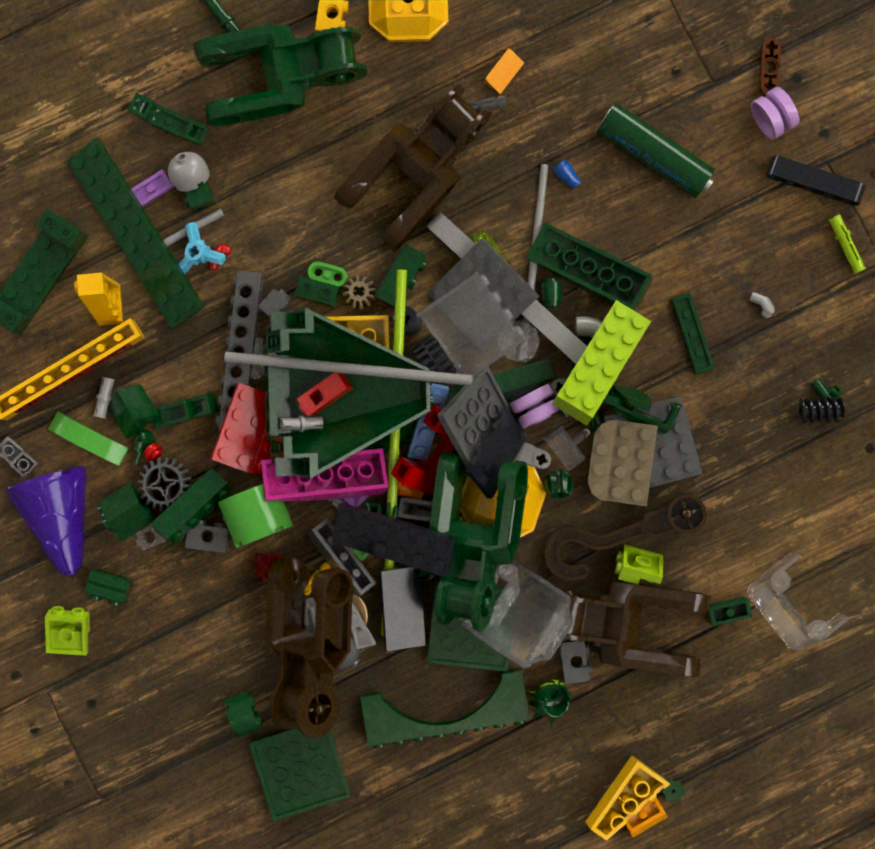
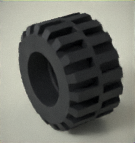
M431 334L410 347V353L415 361L429 368L430 371L458 374L442 346ZM432 382V383L440 384V385H444V386H445L446 384H448V383Z

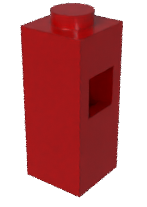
M334 372L297 398L300 403L299 408L304 415L316 416L353 390V387L344 373Z

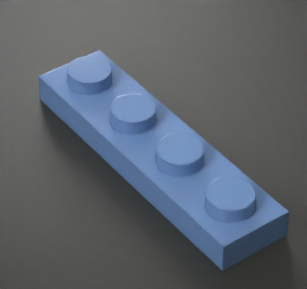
M432 383L430 394L433 396V405L444 408L449 392L448 386ZM428 413L416 420L406 452L407 457L420 460L428 458L436 433L423 423Z

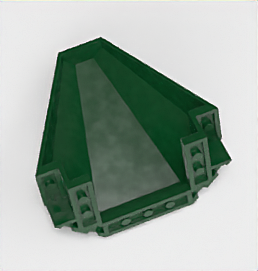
M306 307L292 312H270V326H268L266 335L267 348H264L263 355L430 371L429 368ZM264 366L267 442H270L269 451L272 463L275 466V477L300 476L311 479L428 413L433 405V396L430 394L432 382L345 374L353 390L316 416H307L301 412L299 408L300 403L297 398L334 372ZM299 415L304 417L321 416L323 418V425H321L323 429L305 430L304 432H299L298 430L281 431L280 418H298Z

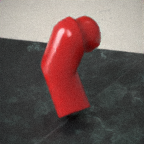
M219 244L213 251L229 256L231 248L228 245ZM209 262L208 269L218 271L219 265Z

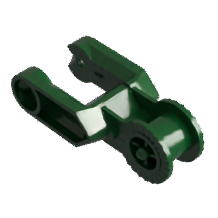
M268 24L196 41L193 44L194 54L202 66L221 65L231 60L261 54L268 90L236 98L217 99L206 103L207 125L222 127L291 113L304 106L305 90H310L316 86H341L364 78L368 73L367 66L357 63L353 45L361 39L360 30L347 26L317 31L307 38H295L290 26Z
M444 451L437 466L429 529L455 536L457 540L450 575L448 578L442 576L438 585L435 615L440 624L448 625L454 617L471 620L474 630L484 631L489 625L494 612L497 591L494 576L497 566L511 564L519 547L528 482V467L526 462L518 460L502 463L498 475V499L494 526L459 521L463 486L467 477L466 467L458 453Z

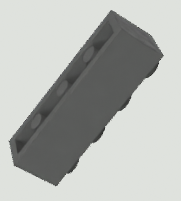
M327 518L309 531L307 536L331 568L344 569L350 574L353 581V594L359 597L374 586L376 582L349 547L332 542L335 527Z

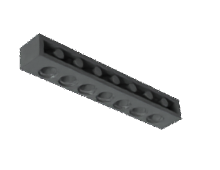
M238 271L237 276L234 275L233 288H235V296L232 295L230 301L233 313L228 318V327H231L230 335L226 336L225 343L226 347H228V352H235L237 348L241 347L244 349V353L255 354L260 315L259 304L261 303L264 281L262 273ZM250 288L252 291L251 295L248 298H243L242 291ZM248 308L249 315L241 318L239 316L240 310ZM240 328H246L247 334L243 338H238L237 331ZM223 359V367H226L225 375L221 377L223 395H220L218 400V407H221L220 415H217L216 427H219L218 431L222 427L232 398L230 390L236 387L237 383L251 387L252 364L225 362ZM236 367H240L242 370V374L238 378L232 376V371Z

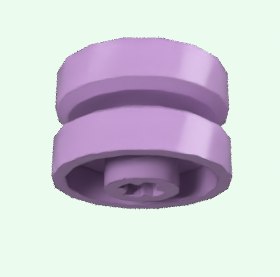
M780 87L773 88L766 93V97L760 96L750 104L755 122L765 136L771 140L781 136L784 133V129L789 131L800 122L795 104Z
M549 384L510 403L514 413H520L524 410L528 411V413L520 416L518 419L522 429L532 424L536 425L560 410L552 405L554 399L547 403L543 401L554 393Z

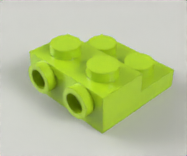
M624 544L622 551H618L615 560L617 562L615 574H618V579L637 585L640 578L650 583L661 584L663 579V555Z
M61 606L49 609L45 615L46 653L86 656L88 654L90 612H85L83 608H74L72 611L64 610Z

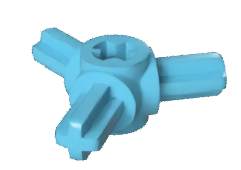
M188 223L185 227L189 243L186 244L185 257L179 262V266L184 274L193 265L198 266L200 262L206 263L208 261L223 265L226 261L225 254L213 251L210 246L205 245V241L200 238L197 223Z

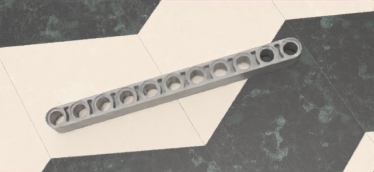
M440 211L427 224V227L460 258L475 245L470 238ZM535 300L522 315L577 364L587 346Z

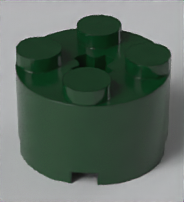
M245 691L223 699V703L227 707L226 713L232 731L235 732V738L259 730V727L262 726L259 712L254 713L253 707L256 706L252 692L247 693Z

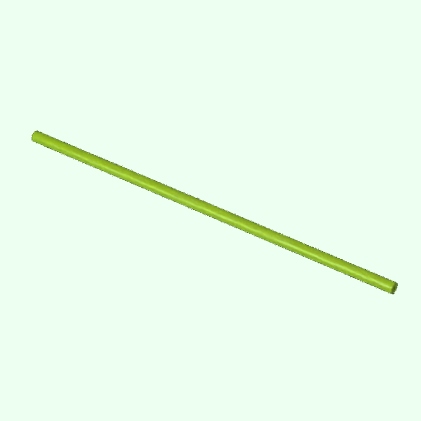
M397 270L393 351L401 355L404 352L407 270ZM400 428L390 433L389 488L387 490V502L391 504L390 517H392L394 507L397 506L398 480L390 473L399 461ZM384 558V569L394 568V561ZM382 617V626H381V635H382V636H384V631H383V617Z

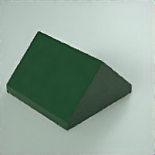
M141 384L116 389L108 405L109 411L127 439L160 417Z

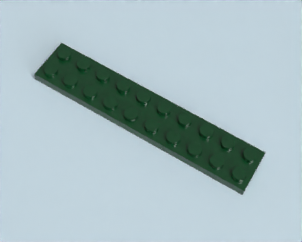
M100 138L93 139L69 158L67 163L171 329H175L205 306Z

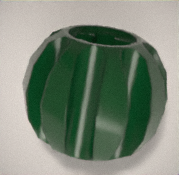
M555 470L546 475L544 490L549 497L562 499L568 497L573 491L574 482L568 472Z

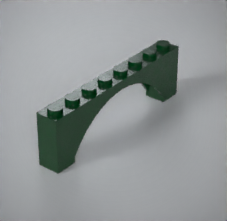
M521 668L508 670V672L501 671V678L496 688L482 705L466 716L446 722H427L410 717L382 697L381 691L361 694L360 697L368 746L373 745V748L384 747L385 743L393 742V745L404 744L405 740L413 739L414 742L423 741L427 736L441 738L446 736L445 733L451 732L454 735L466 733L465 730L473 729L475 732L483 731L487 726L501 728L506 726L505 723L511 722L514 725L526 723L525 720L530 719Z

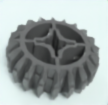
M158 457L157 464L151 460L149 461L151 468L144 465L143 468L147 472L139 473L141 477H144L143 480H137L138 484H143V487L137 489L138 492L144 491L140 498L145 499L148 497L145 504L150 505L153 502L152 509L154 510L159 506L160 511H164L165 507L168 508L186 492V488L192 486L186 483V481L192 480V477H185L189 470L181 471L184 464L180 463L176 466L177 459H173L170 464L169 457H165L164 463L162 458ZM164 467L174 470L179 478L171 479L167 472H165ZM159 470L157 481L150 484L151 476L155 471ZM163 479L164 481L174 482L166 486L167 489L161 486L156 487V485H161ZM180 484L177 495L171 499L172 488ZM158 489L161 491L165 501L157 499L151 490Z

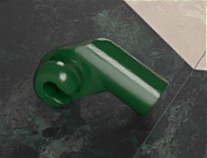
M820 378L811 383L821 398L829 399L833 397L837 399L842 393L840 387H827Z

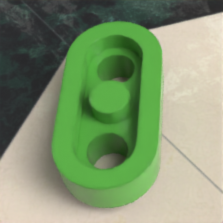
M314 262L308 268L310 279L339 286V288L347 283V273L341 267L323 262ZM318 269L322 270L320 276L315 275V271ZM335 275H341V280L335 281Z

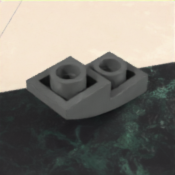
M9 435L1 442L0 456L9 463V466L25 478L35 468L38 461Z

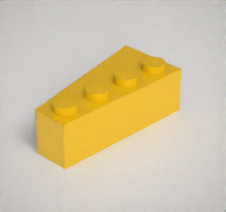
M103 273L77 275V281L74 282L75 292L78 293V296L99 326L123 323L120 284Z
M389 315L326 317L390 349Z
M631 755L585 823L593 832L607 841L627 823L626 821L630 817L641 811V808L649 800L652 801L657 796L656 794L663 788L668 787L670 783Z

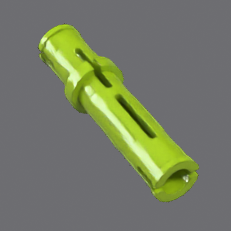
M839 214L829 219L828 221L836 235L835 239L839 241L853 273L856 274L866 269L851 239V232L847 230L841 215Z

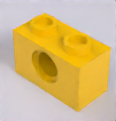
M319 0L315 32L345 27L346 21H343L344 13H348L349 2L346 0ZM331 12L338 14L334 19H330L327 16Z

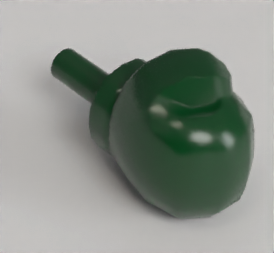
M140 430L135 434L133 450H136L137 453L133 463L138 464L142 452L144 453L150 444H156V439H154L151 431Z

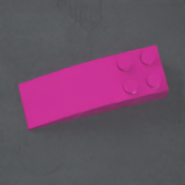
M383 448L361 450L311 479L300 476L275 477V466L272 460H261L266 501H310L385 494L389 488Z

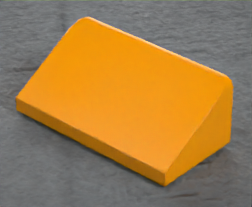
M508 48L485 78L484 83L498 94H501L523 66L524 62Z
M655 797L652 801L649 800L641 808V811L630 817L625 825L632 837H635L666 819L667 814L657 797Z

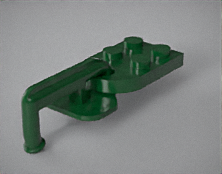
M572 365V367H571V369H570V371H569L568 377H569V375L571 374L572 370L574 369V367H575L574 365ZM615 384L612 385L603 402L610 404L617 414L636 423L657 425V432L660 434H666L671 430L682 407L680 403H670V412L665 421L642 411L650 410L652 403L650 396L632 387L616 386ZM625 400L627 403L633 405V408L623 404V401Z

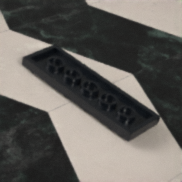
M341 502L338 505L332 542L448 578L451 572L457 537Z

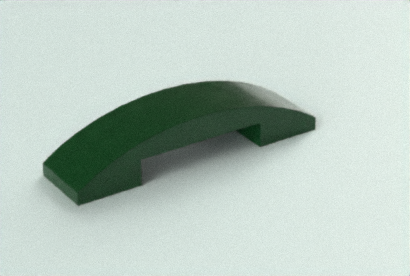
M135 93L127 110L142 120L199 146H202L210 127L179 115L138 93Z

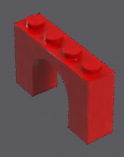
M436 405L432 406L431 411H429L423 421L432 430L440 434V443L436 451L422 462H413L400 457L390 473L402 484L429 495L434 493L437 466L444 451L458 453L437 417L442 408Z

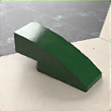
M206 393L156 408L160 417L153 422L156 430L218 413L214 393Z

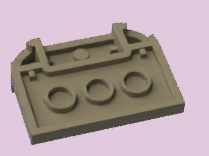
M610 420L598 427L594 435L588 476V485L595 497L603 501L647 506L658 430L657 425Z

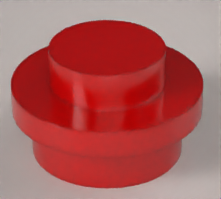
M155 443L150 444L143 453L145 459L148 462L151 460L157 461V458L162 456V446Z

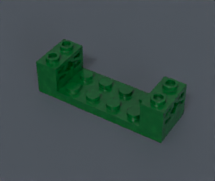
M46 209L36 224L42 231L0 291V324L19 335L23 334L88 238L85 233L49 209Z

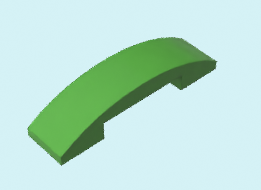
M57 411L48 428L66 440L118 466L121 465L129 449Z

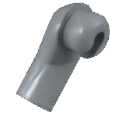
M755 292L751 293L749 301L759 304L763 309L761 315L765 318H770L775 311L771 300L764 295Z

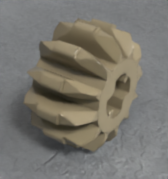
M356 275V282H353L351 278L348 279L351 286L344 284L343 288L348 291L343 292L342 295L343 297H348L345 300L346 304L353 301V309L356 308L358 303L360 310H363V303L370 307L371 304L368 299L375 300L376 297L371 295V293L377 291L376 288H370L374 284L373 281H369L366 284V276L360 281L359 275ZM357 288H358L359 290L364 289L365 291H362L364 295H363V296H360V295H356V296H355V295H354V294H356V291H355V290H356Z

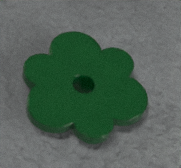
M668 779L667 781L670 785L662 789V792L665 794V800L668 802L673 800L679 802L681 796L685 795L686 790L681 786L682 784L679 780L674 782V780Z

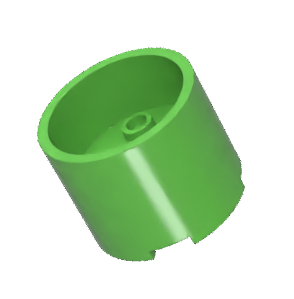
M264 484L218 502L235 548L293 526L284 501H266Z

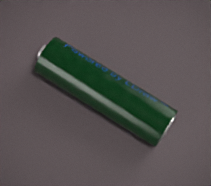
M617 102L610 108L597 130L598 134L696 199L702 190L707 192L713 183V180L710 178L716 170L715 168Z

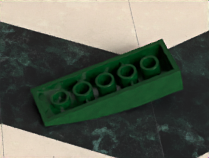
M544 223L526 256L530 261L579 289L611 305L617 300L635 312L653 282L652 274L548 223Z

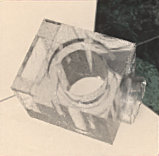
M152 525L136 533L137 536H135L136 544L139 548H142V551L166 542L155 532ZM149 531L155 535L152 543L146 539V534Z

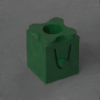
M130 482L99 502L100 505L97 506L103 525L113 533L118 541L121 539L125 541L154 521L148 505L145 504L146 499L140 498L141 494Z

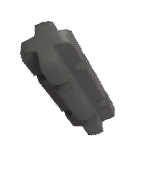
M503 95L498 96L497 99L492 97L481 99L478 102L471 101L468 104L476 112L478 110L482 112L486 109H496V107L504 108L507 106V101Z

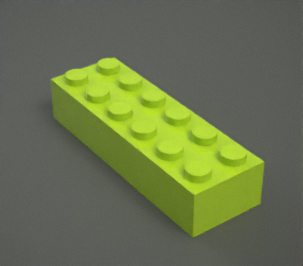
M616 300L552 405L587 426L651 321Z

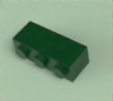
M405 243L376 292V299L395 309L397 270H407L406 292L408 289L412 290L417 282V279H415L418 272L422 273L428 263L425 261L426 255Z

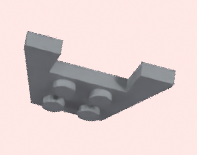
M313 597L305 600L304 625H306V629L315 631L316 602ZM352 602L351 629L356 649L376 645L373 636Z

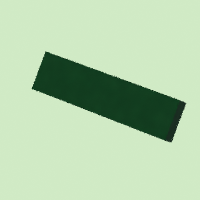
M691 292L671 298L670 300L694 374L697 375L715 369Z

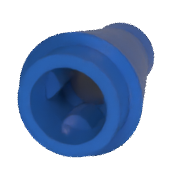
M565 159L553 169L556 173L555 176L572 189L581 183L572 165Z

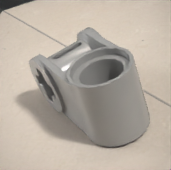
M524 442L515 458L516 461H524L526 464L538 469H546L551 464V457L548 452ZM545 455V459L548 462L543 463L541 466L536 458Z

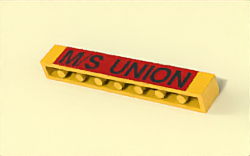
M129 318L0 396V420L7 421L143 340L145 337L137 323Z

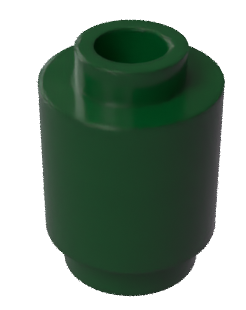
M546 278L545 282L541 283L542 303H544L545 308L560 307V302H562L561 282H557V278Z

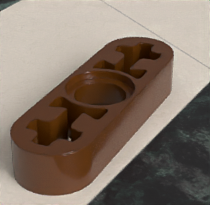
M776 38L766 39L761 46L759 92L764 97H766L768 89L764 88L768 83V78L775 77L770 80V86L773 88L779 87L781 44ZM772 44V47L775 49L772 51L771 57L767 58L770 55V50L766 47ZM772 63L775 66V71L772 73L767 72L765 64Z

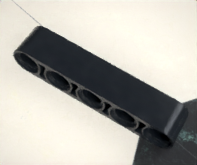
M772 156L766 177L854 206L860 205L866 187L865 184L781 156Z

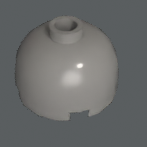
M183 152L177 154L170 161L168 177L172 186H175L178 191L188 192L199 188V183L202 181L205 183L208 180L209 168L200 155L194 152Z

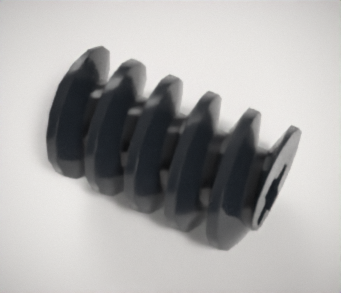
M405 306V323L408 322V324H405L404 334L409 336L415 335L421 330L423 319L414 309ZM395 313L393 315V324L395 322Z
M833 397L828 400L826 398H821L820 400L813 398L812 401L810 398H805L804 401L800 399L799 414L802 423L805 424L807 418H809L810 423H814L815 418L818 419L819 423H822L823 417H825L827 423H830L831 417H833L835 423H838L839 417L843 418L845 414L843 398L838 397L836 400Z

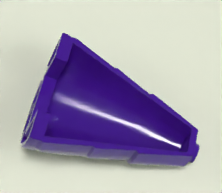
M84 466L68 469L69 471L46 474L13 485V488H6L9 500L40 543V548L60 574L64 573L65 577L76 574V569L83 566L87 477Z

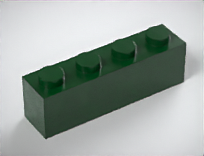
M212 468L209 469L151 523L155 532L170 546L179 543L190 529H194L205 515H209L214 510L219 501L229 496L231 489L228 482Z

